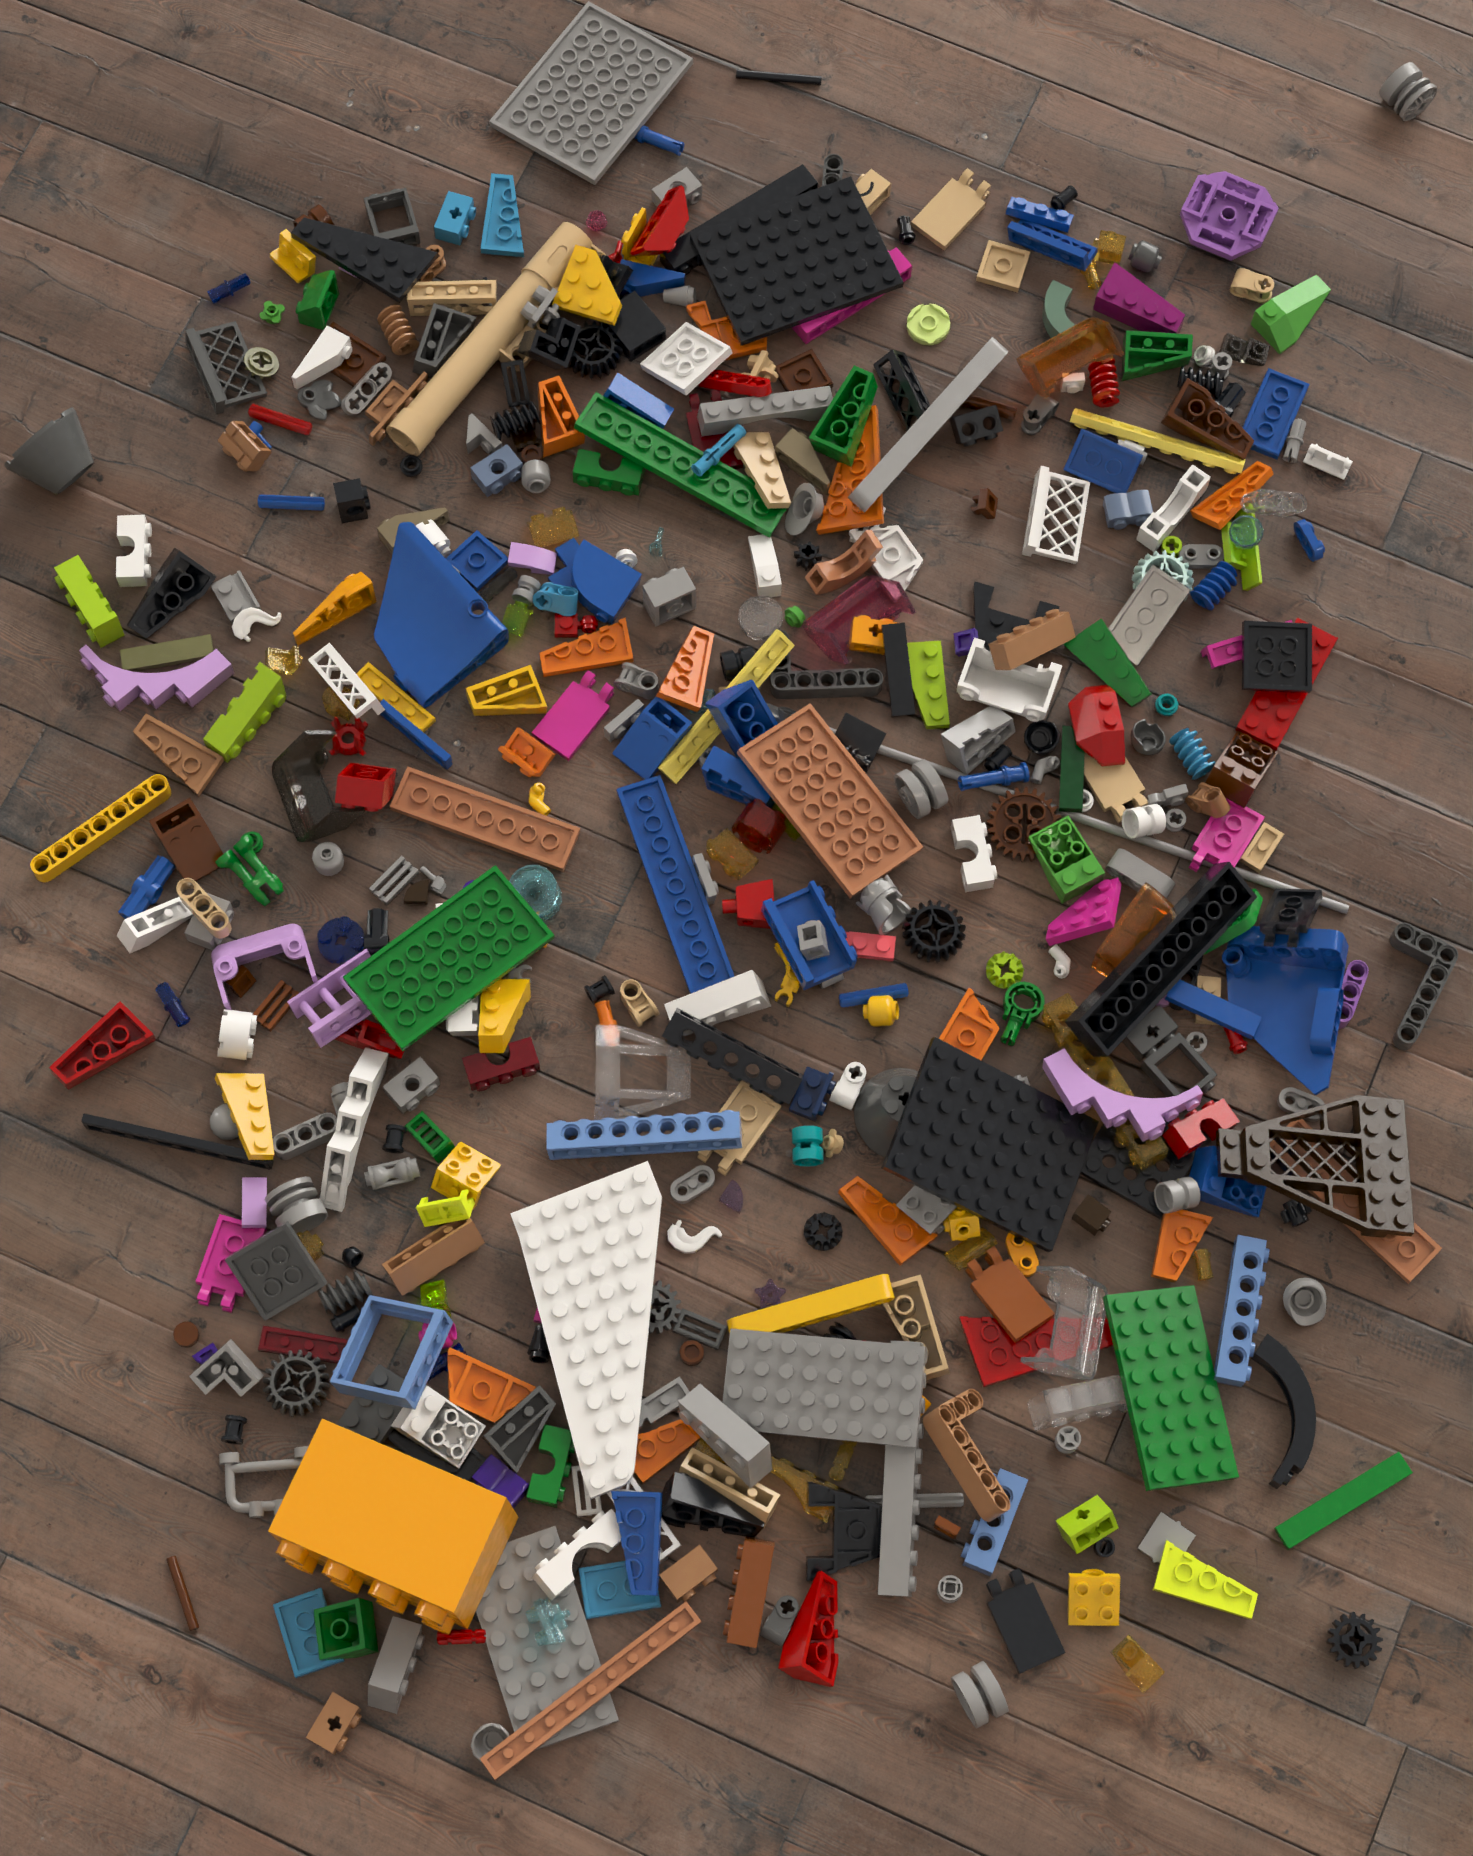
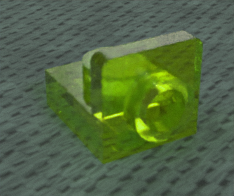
M515 600L514 604H507L502 623L509 633L518 636L524 635L529 615H532L533 610L528 609L529 604Z
M444 1279L420 1285L421 1306L444 1310L451 1317Z

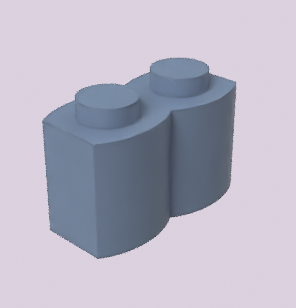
M1148 490L1114 493L1104 496L1103 499L1108 528L1119 530L1129 524L1142 526L1153 512Z

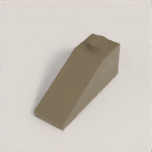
M792 428L775 446L777 459L827 495L830 481L811 442L804 433L797 432Z
M444 507L396 515L391 519H385L377 527L379 539L393 555L400 523L412 522L416 526L423 522L426 525L429 524L428 520L431 519L438 527H441L450 521L448 510Z

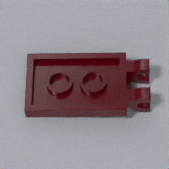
M711 390V402L722 401L720 390ZM698 393L689 395L691 412L686 413V420L692 446L704 452L706 449H711L729 431L723 434L701 435L697 419L700 401ZM734 447L720 458L722 463L733 469L743 468V462L741 459L738 460L734 454Z

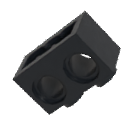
M996 405L949 418L956 444L963 443L964 447L976 444V439L984 437L985 440L998 437L997 433L1003 431ZM986 417L992 422L989 430L983 426V420ZM965 423L971 428L968 436H965L962 432V427Z

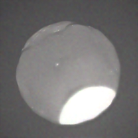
M755 596L746 600L740 607L738 622L745 635L753 639L765 640L768 639L771 632L781 629L784 614L776 600L768 596Z

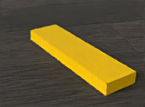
M368 662L356 673L379 702L383 699L422 732H425L436 721L434 716L371 663Z

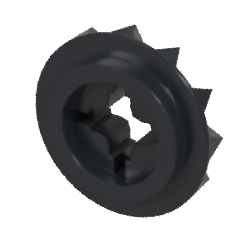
M826 1212L815 1213L805 1223V1240L816 1250H830L836 1247L842 1238L841 1222L838 1221L835 1215ZM819 1223L823 1225L824 1228H830V1230L827 1231L828 1240L826 1239V1237L823 1236V1234H816V1232L819 1231Z

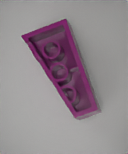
M1115 262L1096 295L1093 310L1144 332L1179 334L1185 318L1184 313Z

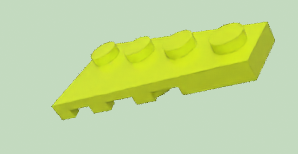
M1165 1541L1153 1590L1249 1620L1252 1619L1258 1596L1256 1592L1234 1579L1226 1577L1212 1566L1204 1564L1194 1558L1195 1556L1177 1548L1173 1543Z

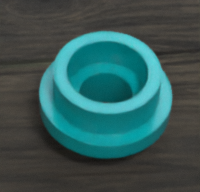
M1171 694L1160 695L1155 702L1156 711L1163 716L1173 715L1178 709L1177 699ZM1167 703L1170 705V708H1165L1162 704Z

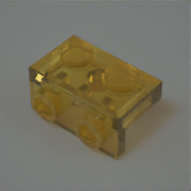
M565 506L553 509V514L544 516L543 513L531 516V521L526 523L536 547L543 548L579 536L571 509L566 510Z

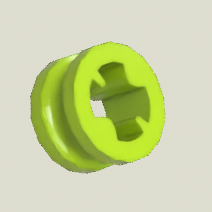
M1176 536L1166 537L1162 542L1161 553L1166 550L1167 555L1175 552V558L1178 557L1182 549L1181 540ZM1169 544H1173L1174 551L1170 550Z

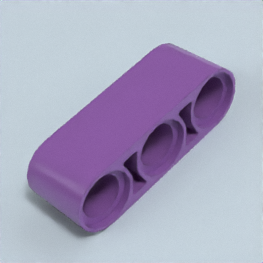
M1361 960L1350 962L1344 972L1342 989L1343 991L1351 992L1353 998H1347L1343 993L1342 1013H1344L1346 1019H1340L1339 1029L1346 1027L1353 1017L1368 976V966ZM1351 970L1358 971L1361 977L1353 976Z

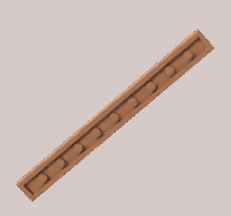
M685 1601L480 1758L481 1762L496 1781L697 1627L702 1621L687 1601Z

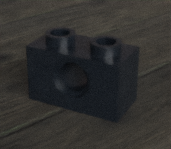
M360 478L333 483L342 524L368 519L367 510H370L371 507L367 487L361 486Z

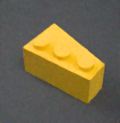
M499 979L481 993L478 1032L480 1053H504L515 1031L514 1027L518 1019L521 1018L526 1003L531 998L530 979Z

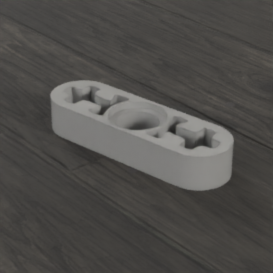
M377 363L367 371L343 398L341 407L344 413L351 416L356 415L367 406L390 380L392 371L388 364ZM383 369V376L374 381L373 378L379 373L377 370ZM363 383H368L371 386L372 392L370 395H365L362 392L361 386ZM357 397L361 398L356 402V408H349L351 401L355 400Z

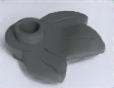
M317 380L310 387L301 388L297 395L300 405L307 408L309 414L319 420H326L327 410L340 407L342 402L339 396L331 391L333 383L328 380Z

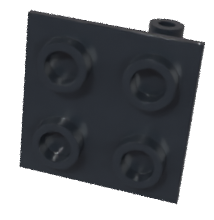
M847 712L835 733L865 773L869 770L887 734Z

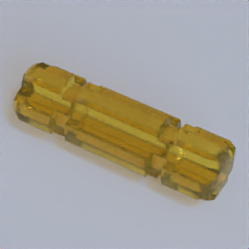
M842 1441L844 1444L839 1447L833 1462L835 1466L831 1467L829 1472L830 1478L842 1481L845 1474L843 1470L844 1468L847 1469L854 1452L852 1448L856 1447L857 1442Z

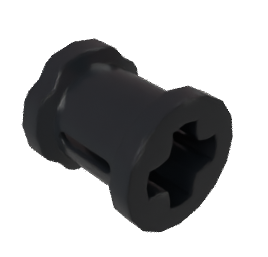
M605 975L595 984L584 987L593 1005L606 995L615 994L610 981Z
M396 1124L386 1125L387 1137L382 1150L389 1153H403V1137L407 1133V1128Z
M226 1415L225 1420L227 1424L221 1441L236 1445L243 1444L242 1432L244 1424L247 1423V1418Z

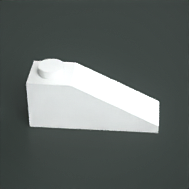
M326 326L292 375L294 388L300 389L340 366L344 359H348L352 353L350 337Z
M763 534L748 536L758 598L781 596L782 583L771 537L769 538Z
M177 897L124 919L117 937L128 952L132 953L149 946L190 919L193 914Z

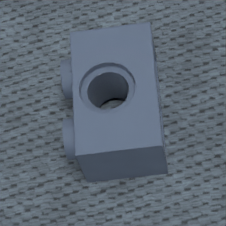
M506 444L470 467L471 476L486 497H489L492 494L499 493L510 482L518 481L521 478L523 463ZM498 470L503 471L501 474L494 473Z

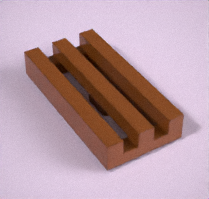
M281 980L253 1013V1015L257 1016V1022L271 1032L289 1011L290 1006L288 1003L284 1004L269 1024L266 1021L289 994L292 995L289 998L290 1000L299 992L293 990L291 986ZM284 989L283 993L278 997V999L273 1003V1005L268 1009V1011L263 1015V1017L260 1018L264 1011L269 1007V1005Z

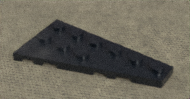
M305 217L291 232V238L398 303L403 300L438 258V252Z

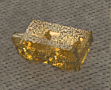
M728 828L713 840L709 838L706 841L707 854L712 860H718L723 865L722 869L729 877L734 876L737 880H740L759 863V860Z

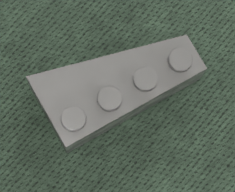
M697 1385L678 1401L681 1420L685 1424L690 1425L750 1489L772 1470L770 1443L703 1385Z

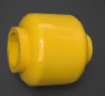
M889 995L871 996L868 999L867 1005L863 1006L864 1019H868L873 1027L892 1026L895 1020L899 1018L898 1002L894 1001Z

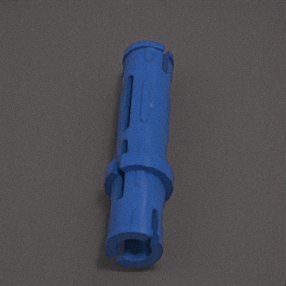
M644 125L634 136L640 143H649L678 156L684 150V142L656 133Z

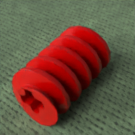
M1113 357L1095 359L1088 366L1093 396L1092 401L1094 405L1101 408L1111 407L1120 402L1117 398L1120 395V391L1117 389L1119 383L1116 381L1118 376L1115 373L1117 368L1114 366L1116 361Z

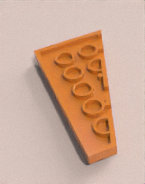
M876 405L871 406L852 467L841 462L837 463L828 491L829 497L826 506L824 505L823 516L816 529L818 535L884 524L883 494L876 499L865 513L848 499V496L881 461L879 419Z

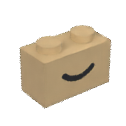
M872 169L866 174H862L856 182V187L870 215L890 196L891 183Z

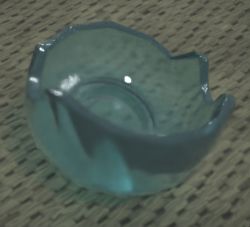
M1250 515L1239 516L1232 521L1229 528V536L1232 543L1241 549H1252L1263 538L1264 529L1260 520Z

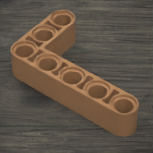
M968 1389L923 1417V1425L979 1516L983 1520L991 1522L1010 1509V1500L961 1421L983 1407V1399L980 1393L975 1389Z

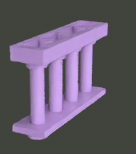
M367 949L287 1001L297 1019L305 1014L313 1024L308 1029L320 1048L371 1015L370 1011L343 979V976L371 957ZM345 988L352 996V999L340 1005L332 995ZM325 1001L333 1012L320 1019L313 1008Z

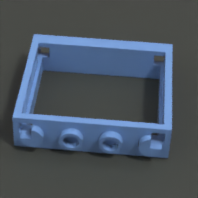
M369 1295L364 1307L361 1308V1314L356 1325L351 1330V1336L346 1347L341 1352V1358L333 1370L330 1383L342 1394L415 1410L452 1327V1319L444 1310ZM382 1314L429 1324L399 1392L351 1382Z

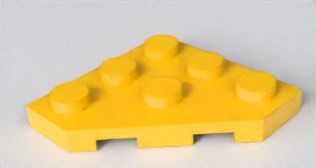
M575 245L552 305L555 303L559 305L560 310L615 326L622 304L596 250Z

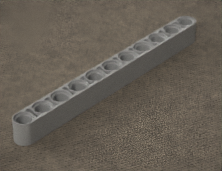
M992 337L848 496V499L865 513L1009 351Z

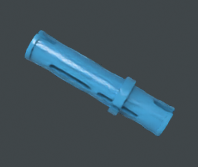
M736 424L711 449H706L703 452V456L691 466L692 471L701 477L712 465H717L720 458L746 435V430L743 426Z

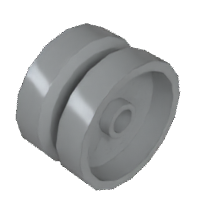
M922 759L913 764L911 771L904 769L894 775V783L898 794L915 818L921 819L930 814L931 807L939 809L948 803L945 786L934 767L927 760Z
M984 1661L971 1667L972 1679L963 1671L951 1677L955 1693L966 1715L976 1729L989 1722L988 1711L996 1718L1009 1712L1001 1687Z

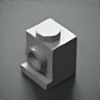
M810 920L805 922V924L797 926L800 951L807 961L830 955L825 927L820 920Z

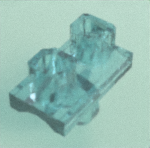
M541 1598L534 1601V1606L525 1613L531 1624L541 1621L544 1627L543 1630L535 1633L538 1646L556 1645L565 1642L562 1630L568 1627L565 1618L571 1615L570 1611H561L559 1604L552 1605L549 1598L544 1600Z

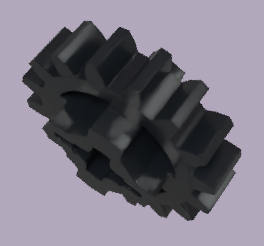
M1351 1612L1349 1619L1345 1614H1342L1340 1616L1341 1622L1336 1619L1332 1622L1335 1629L1329 1628L1327 1630V1633L1332 1635V1638L1327 1639L1326 1643L1333 1645L1329 1653L1336 1652V1662L1343 1659L1344 1667H1348L1350 1663H1353L1354 1669H1358L1360 1662L1366 1667L1369 1665L1368 1659L1371 1661L1377 1659L1374 1652L1379 1653L1382 1651V1648L1377 1646V1643L1382 1642L1383 1638L1376 1636L1380 1628L1373 1629V1619L1366 1622L1365 1614H1361L1359 1618H1356L1355 1612ZM1348 1624L1346 1634L1339 1635L1342 1627ZM1360 1626H1362L1368 1632V1634L1362 1631ZM1354 1636L1355 1639H1359L1360 1643L1355 1645L1354 1642H1350L1349 1638ZM1370 1646L1368 1652L1361 1657L1362 1648ZM1341 1647L1345 1648L1348 1651L1349 1655H1347L1341 1649Z

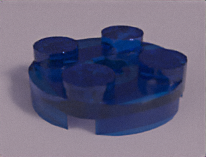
M347 916L328 921L317 933L320 953L331 963H340L342 965L363 951L364 932L357 922ZM340 936L347 938L345 940L346 945L344 946L341 944L336 945L335 942Z

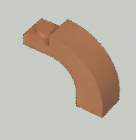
M865 530L845 553L830 561L816 563L805 576V579L816 595L834 591L866 572L877 561L875 556L881 551L883 546L872 530Z

